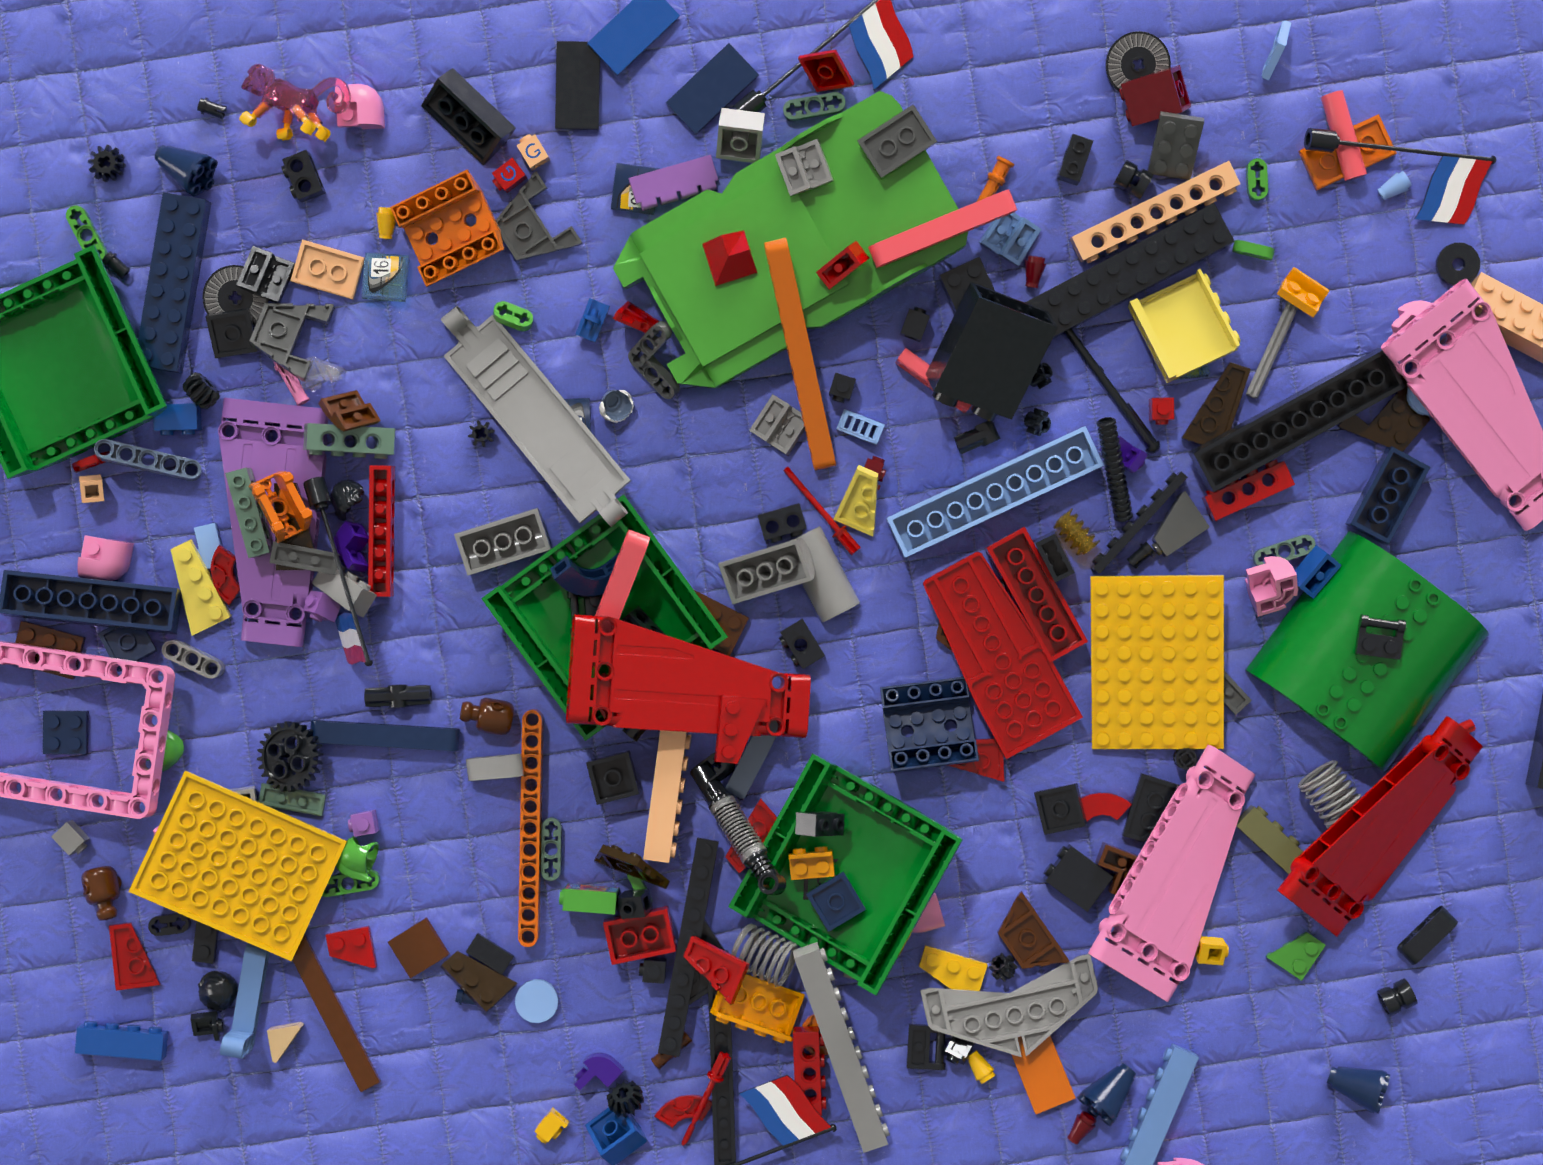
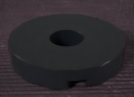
M1452 243L1445 246L1436 258L1438 276L1442 281L1444 280L1451 286H1454L1463 279L1471 282L1477 277L1480 270V258L1477 251L1465 243ZM1458 258L1463 262L1461 270L1453 268L1452 262L1454 259Z

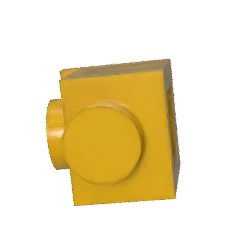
M1201 935L1194 957L1199 964L1223 965L1225 958L1228 957L1229 947L1223 938Z
M552 1107L534 1131L537 1133L536 1137L544 1144L549 1142L551 1138L555 1140L563 1131L561 1126L566 1128L569 1120Z

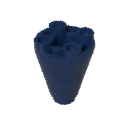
M162 145L157 149L155 160L187 193L196 196L204 190L212 188L214 184V179L212 178L218 165L216 159L207 154Z
M1122 1063L1085 1088L1077 1096V1099L1085 1106H1089L1087 1111L1095 1118L1100 1116L1105 1124L1111 1126L1118 1117L1134 1082L1136 1073L1129 1066Z
M1338 1066V1068H1331L1327 1083L1367 1111L1379 1114L1390 1074L1383 1070Z

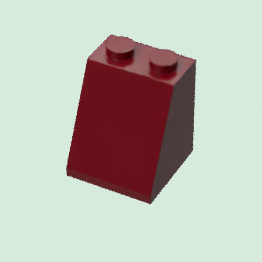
M1180 65L1121 84L1120 96L1126 102V117L1128 122L1132 123V127L1159 119L1160 111L1178 114L1191 108Z

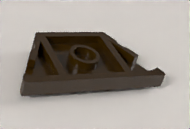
M603 844L594 859L595 863L667 889L670 883L667 878L643 861L640 855L634 852H630V854L625 853L615 845L609 847Z

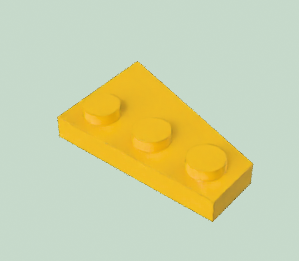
M925 945L919 967L950 989L980 991L987 963Z

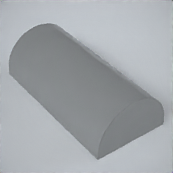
M538 508L454 534L467 575L551 550L548 533Z
M821 526L798 537L806 542L813 558L815 568L814 579L802 583V586L821 622L823 623L858 605L860 601Z
M802 538L790 540L718 563L732 604L811 581L815 576L811 552Z

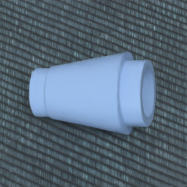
M1404 171L1399 174L1396 172L1377 191L1382 199L1386 200L1408 191L1412 184Z

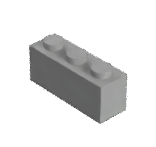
M342 565L356 615L364 618L377 595L370 590L371 586L362 580L358 582V576L350 571L345 572L346 567ZM338 567L336 568L335 575L318 572L312 584L351 612Z

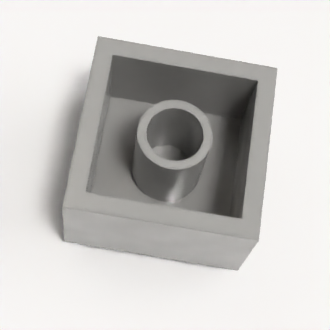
M721 108L716 158L750 163L758 161L761 155L765 113Z

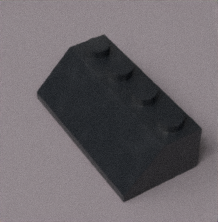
M453 68L436 80L421 105L483 165L501 149L516 129Z

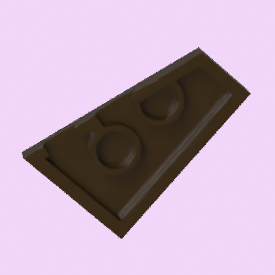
M456 951L441 965L444 972L485 1014L517 985V982L459 951Z

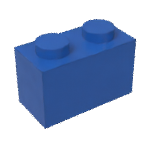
M195 403L166 404L167 408L160 415L153 418V430L160 432L161 436L174 435V431H182V435H195V431L202 430L201 408Z
M1315 545L1295 569L1298 587L1314 599L1342 565L1319 546Z

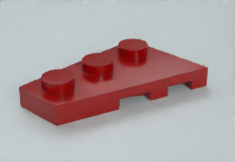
M721 695L714 762L738 764L766 700Z
M760 798L747 820L751 823L759 839L762 840L761 842L765 841L777 816ZM731 846L725 857L737 872L740 873L746 867L741 862V857H738L739 854L736 853L735 848Z
M132 922L109 925L116 991L160 985L159 979Z

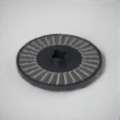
M1142 31L1130 32L1118 38L1110 47L1105 62L1108 80L1118 92H1120L1121 84L1126 81L1171 68V59L1165 44L1155 35ZM1139 59H1141V65L1143 66V69L1139 68L1135 70V64H1133V61H1138Z
M229 265L215 271L208 278L203 289L202 299L206 313L214 314L250 308L253 325H255L264 304L268 303L269 300L252 294L236 285L244 266ZM235 291L242 297L241 300H238V304H234V300H230V296L234 295Z

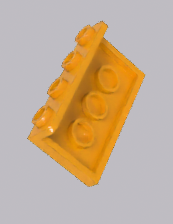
M746 974L734 1004L730 1005L725 1000V997L717 991L710 1013L717 1016L716 1021L728 1024L731 1021L739 1029L747 1031L749 1027L754 1029L753 1033L766 1037L769 1034L773 1036V1040L785 1044L786 1040L793 1041V1037L790 1034L805 994L783 986L775 987L774 983L768 984L766 980Z

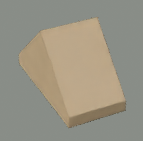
M296 1022L273 1026L267 1030L271 1057L274 1063L281 1059L304 1026V1023Z

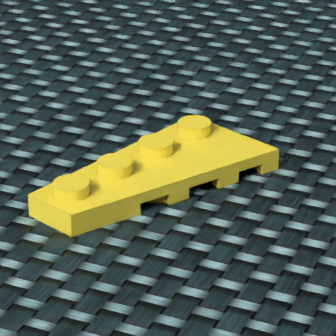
M192 539L170 549L191 636L230 618L232 615L217 592L213 579Z

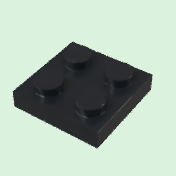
M250 308L205 316L215 358L258 352L249 342L254 331Z
M1077 783L1034 792L1044 835L1088 825Z

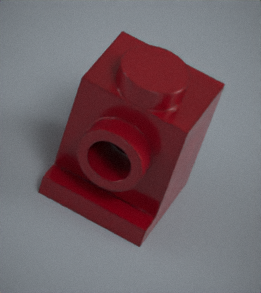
M873 456L872 459L867 458L864 467L879 473L878 481H883L886 470L883 469L885 460Z

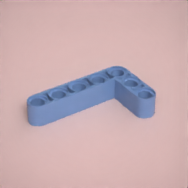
M247 943L244 952L232 1029L223 1037L220 1047V1055L239 1059L247 1056L254 1046L270 952L250 943Z

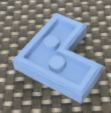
M1282 21L1275 36L1272 50L1263 67L1261 76L1264 79H1270L1286 46L1291 23L1288 21Z
M217 523L194 528L199 548L197 550L207 570L211 569V561L215 550L219 544L222 546Z

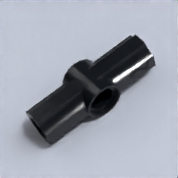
M388 685V687L365 688L364 701L366 707H408V705L432 704L431 685Z

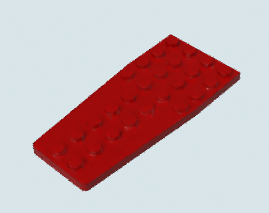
M975 552L923 581L924 589L974 702L1006 759L1083 718L1053 661L1049 663L1030 626L982 553Z

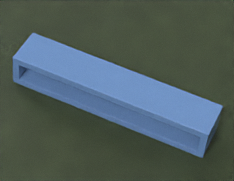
M1173 1043L1170 1048L1167 1047L1164 1051L1162 1058L1164 1063L1161 1068L1158 1067L1154 1075L1155 1084L1153 1088L1150 1087L1145 1097L1147 1100L1144 1108L1141 1107L1138 1112L1137 1119L1139 1121L1136 1128L1133 1127L1128 1137L1130 1140L1127 1148L1124 1147L1121 1152L1120 1159L1122 1160V1165L1154 1164L1199 1059L1196 1053Z

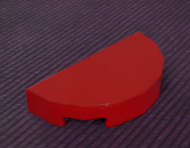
M110 451L103 452V453H99V454L105 456V455H108V454L110 453ZM95 454L74 462L72 467L74 472L78 473L106 462L99 460Z

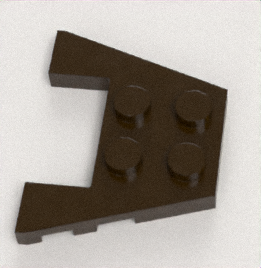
M1400 375L1405 388L1398 391L1369 425L1357 415H1354L1341 422L1337 427L1371 440L1381 446H1392L1403 452L1430 421L1428 415L1416 413L1410 407L1406 396L1408 382Z

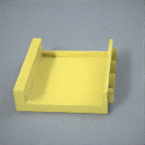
M1198 269L1196 274L1141 300L1136 298L1130 301L1128 309L1166 383L1237 351L1240 346L1241 340L1235 330L1233 331L1229 325L1231 323L1226 311H1222L1219 296L1216 292H1212L1210 279L1206 273H1202L1201 269Z

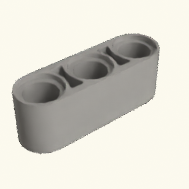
M180 640L167 641L162 647V654L165 658L206 678L220 677L225 671L223 661ZM172 644L177 645L179 650L175 656L170 653V646ZM192 653L198 657L196 665H192L189 661ZM211 663H215L218 667L216 674H212L209 671Z
M521 754L466 759L468 781L524 776Z

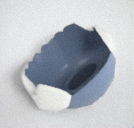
M610 390L602 397L599 406L600 414L604 419L618 423L629 417L634 403L627 391Z

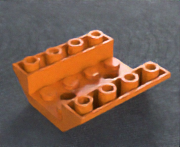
M468 170L456 174L390 207L398 226L404 228L418 258L420 266L417 268L426 287L504 250L501 231L483 191ZM474 214L476 223L470 227L466 223V218L468 215ZM431 233H436L438 236V242L435 245H431L428 242V236Z

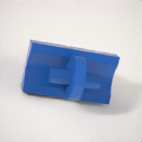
M589 298L575 335L596 343L610 306Z

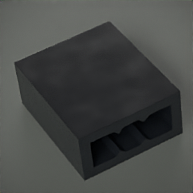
M1055 530L1035 540V544L1055 583L1075 573L1074 567Z
M1069 844L1067 847L1063 846L1056 855L1058 857L1054 865L1052 863L1048 865L1043 873L1045 874L1043 879L1088 912L1113 876Z

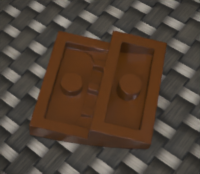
M357 390L321 398L318 403L329 420L343 432L381 421L371 403L365 404Z
M427 917L388 941V944L410 979L450 954Z

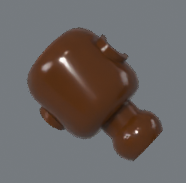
M492 698L481 699L479 706L466 701L462 703L459 719L463 722L476 721V728L481 732L506 735L510 732L512 726L514 706L508 701Z
M102 866L85 871L82 874L81 881L84 890L83 895H85L87 903L89 905H97L96 916L100 921L115 918L117 916V909L113 906L112 901L119 898L121 879L117 876L115 869L111 866Z

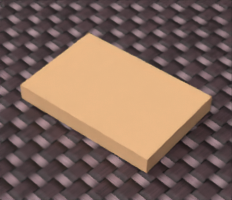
M302 240L290 281L354 300L366 258Z

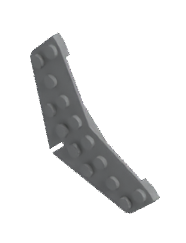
M1084 954L1075 957L1010 993L926 988L920 990L927 1024L932 1030L1022 1057L1018 1037L1021 1036L1025 1056L1029 1055L1097 994L1098 986L1091 955Z

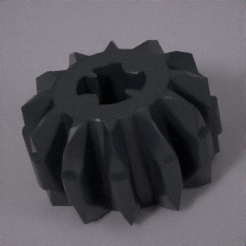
M106 145L105 149H103L101 146H98V153L91 152L94 159L88 160V163L93 165L89 171L95 173L94 177L98 180L102 178L104 182H108L109 178H111L113 181H116L117 177L115 174L122 176L123 172L120 171V168L126 167V164L121 162L125 156L119 154L120 150L116 147L112 149L110 145ZM105 160L111 163L109 167L104 165Z
M193 373L183 383V390L186 392V395L196 405H199L200 408L208 409L220 398L216 387L201 373Z
M624 1079L622 1084L616 1082L615 1088H609L610 1094L606 1095L608 1107L617 1117L623 1115L627 1118L630 1113L635 1116V1110H641V1104L644 1103L643 1091L634 1081L628 1083Z

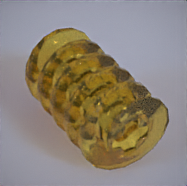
M1071 508L1056 520L1053 528L1061 527L1059 536L1067 534L1064 542L1073 541L1070 549L1078 547L1075 555H1084L1094 548L1100 540L1092 542L1095 534L1087 535L1089 527L1081 529L1084 521L1076 522L1078 514L1070 515L1073 510Z

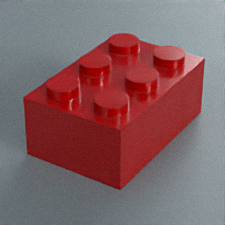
M668 906L654 908L646 917L621 919V916L604 919L603 921L612 965L672 953L677 950Z

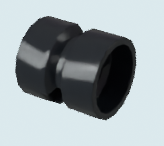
M1126 160L1113 185L1122 190L1128 189L1129 194L1140 199L1154 174L1145 169L1138 170V165ZM1135 175L1140 177L1136 186L1131 184Z
M1405 978L1395 982L1393 988L1384 987L1377 991L1378 998L1389 1017L1399 1013L1401 1007L1408 1009L1418 1004L1416 996Z

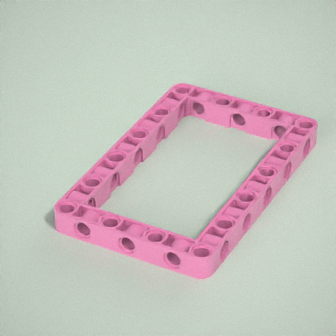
M0 641V664L19 665L22 668L58 671L61 674L80 677H96L113 682L143 684L145 686L144 689H146L145 703L141 709L138 730L140 732L139 745L135 752L132 776H134L132 793L0 772V797L134 819L153 816L158 804L175 683L173 669L158 664ZM37 653L40 656V660L38 663L35 661V655ZM78 659L81 662V666L79 669H77L76 667V661ZM119 665L122 668V674L120 676L117 674V667ZM160 671L164 675V679L162 682L158 680V674ZM154 715L157 717L158 721L156 725H153L152 723V717ZM147 759L151 761L150 769L146 767ZM18 782H19L20 785H21V791H20V793H19L18 790H17V784H18ZM59 789L62 791L61 799L57 795ZM100 795L104 799V803L102 806L98 802ZM141 802H143L145 805L144 812L140 810Z

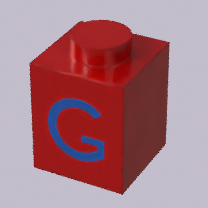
M513 157L492 172L495 177L492 182L499 191L504 189L506 193L527 179V176Z

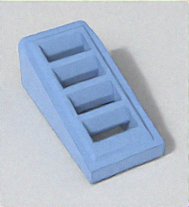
M844 409L836 429L877 445L885 425ZM848 416H851L852 420L848 429L844 428ZM858 419L860 420L856 432L852 431L855 421ZM864 422H866L868 426L865 434H860ZM872 426H875L876 430L873 437H868Z

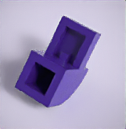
M1118 435L1119 444L1121 445L1119 450L1122 451L1121 456L1123 457L1124 469L1133 474V472L1135 473L1144 465L1148 455Z
M345 521L334 537L339 559L341 562H344L347 569L365 573L368 569V563L361 551L369 542V536L362 524Z
M591 1054L583 1062L588 1068L585 1069L583 1067L575 1075L577 1079L574 1085L581 1090L596 1075L608 1088L623 1073L624 1067L609 1054Z

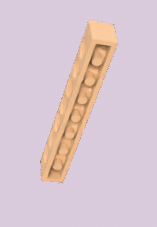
M1227 161L1070 238L1071 244L1080 262L1087 261L1089 264L1099 259L1098 254L1104 251L1109 254L1119 249L1118 245L1126 242L1128 245L1138 240L1137 235L1143 232L1149 235L1158 230V225L1165 222L1167 226L1177 221L1176 216L1184 213L1185 216L1196 212V207L1203 203L1206 207L1216 202V197L1222 194L1227 197L1237 192L1236 187L1240 185L1239 179L1230 161ZM1211 180H1216L1219 183V190L1215 191L1210 188L1209 183ZM1190 190H1197L1200 193V199L1193 200L1190 197ZM1171 199H1177L1180 202V209L1175 210L1170 206ZM1155 208L1161 212L1160 219L1152 218L1150 214L1151 209ZM1138 218L1141 221V228H1133L1131 219ZM1114 227L1119 228L1122 232L1121 238H1114L1111 234V229ZM1099 237L1102 240V247H1094L1091 243L1092 238Z

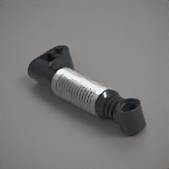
M713 753L690 771V774L709 803L708 808L714 818L717 819L716 822H719L718 825H720L724 834L727 835L726 838H729L728 841H731L730 844L735 848L736 853L739 854L738 857H741V862L755 874L759 889L762 893L768 895H780L786 889L785 878L771 864L772 862L767 856L768 851L764 843L761 842L762 840L755 833L734 796L728 793L721 783L723 779L734 771L735 764L714 762L715 753ZM771 879L775 880L773 889L769 886Z

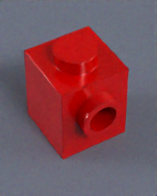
M1174 398L1149 399V421H1155V425H1168V421L1174 420Z

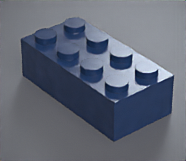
M1392 446L1386 447L1345 524L1383 545L1390 544L1431 467Z

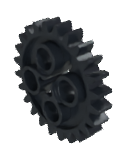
M286 721L284 723H277V727H270L271 733H264L267 740L260 741L263 749H257L259 753H262V756L257 758L258 761H262V765L258 769L265 770L261 776L269 777L266 783L273 784V788L280 789L281 792H295L296 790H303V786H310L309 780H316L314 773L321 772L317 765L323 764L322 761L318 760V757L323 756V753L318 752L322 744L315 743L319 737L312 736L314 730L307 729V725H300V722Z

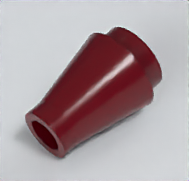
M1028 255V260H1025V286L1038 288L1046 267L1045 258Z
M1082 1111L1081 1114H1077L1067 1138L1072 1143L1078 1145L1096 1127L1095 1123L1097 1120L1088 1112Z

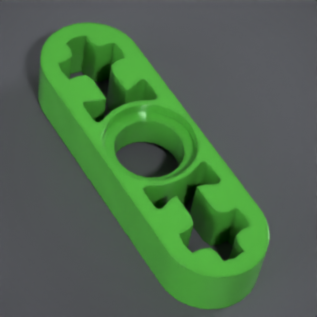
M77 205L71 206L66 212V219L82 250L87 248L86 246L95 245L97 251L102 252L100 254L102 260L108 252L87 211ZM75 211L82 213L79 218L82 223L85 224L87 222V225L81 226L78 220L72 219L75 216ZM86 229H90L93 234L89 241H84L81 237L82 232Z
M371 869L368 874L375 878L372 885H369L368 882L360 883L361 888H358L359 880L352 878L354 881L353 888L346 889L343 887L342 881L348 876L344 874L332 875L328 884L337 883L335 879H338L340 891H337V887L329 889V892L325 889L322 897L372 890L378 886L380 876L377 871Z

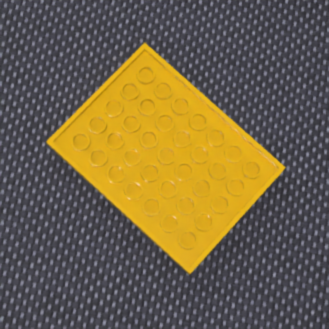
M1224 575L1091 576L1092 749H1205L1207 745L1217 749H1224Z
M185 770L128 892L292 961L347 840Z

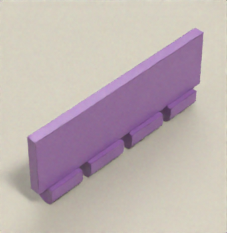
M711 155L628 178L636 204L640 203L643 211L658 207L656 200L658 197L660 204L665 205L678 201L676 192H679L681 199H685L699 194L697 186L700 187L701 193L705 190H717L715 181L719 180Z

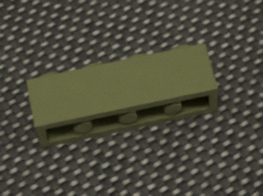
M1250 805L1239 817L1236 827L1289 875L1292 861L1303 853L1298 847L1300 843L1292 835L1287 837L1282 832L1284 828L1275 820L1273 822L1269 821L1266 818L1268 813L1260 806L1255 808Z

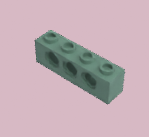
M304 424L303 450H309L310 455H322V451L331 452V456H344V452L353 453V457L366 458V454H374L376 459H387L388 455H394L395 428L361 427L343 432L332 424ZM325 434H329L332 437V444L330 446H326L322 442ZM347 435L352 436L354 439V444L351 448L347 447L344 443ZM368 437H373L376 441L373 449L368 448L366 445Z
M246 467L225 473L248 558L270 554L273 545L265 515L258 501H255L251 488L248 487L255 482L252 468Z

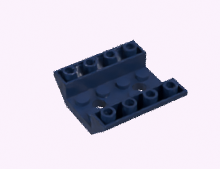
M964 677L880 687L891 772L979 761L969 704V690ZM952 721L956 724L957 728L955 731L949 732L945 729L944 725ZM910 727L914 733L910 737H905L901 733L902 729Z

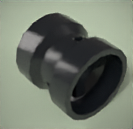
M1189 748L1177 749L1173 754V761L1178 767L1189 770V768L1196 765L1197 755Z

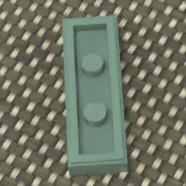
M262 783L258 802L269 807L323 816L327 794L306 790L281 792L280 789H274L273 784Z

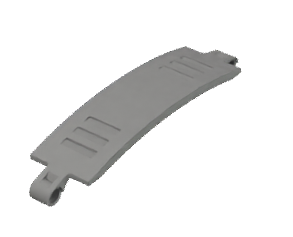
M458 306L444 315L441 321L459 341L455 347L444 355L445 359L521 449L581 524L595 511H598L611 527L622 519L628 512L616 498V494L629 484L631 480L504 326L497 322L492 315L480 326L476 327Z

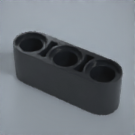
M1439 906L1397 946V950L1412 965H1415L1455 928L1458 921L1443 906Z

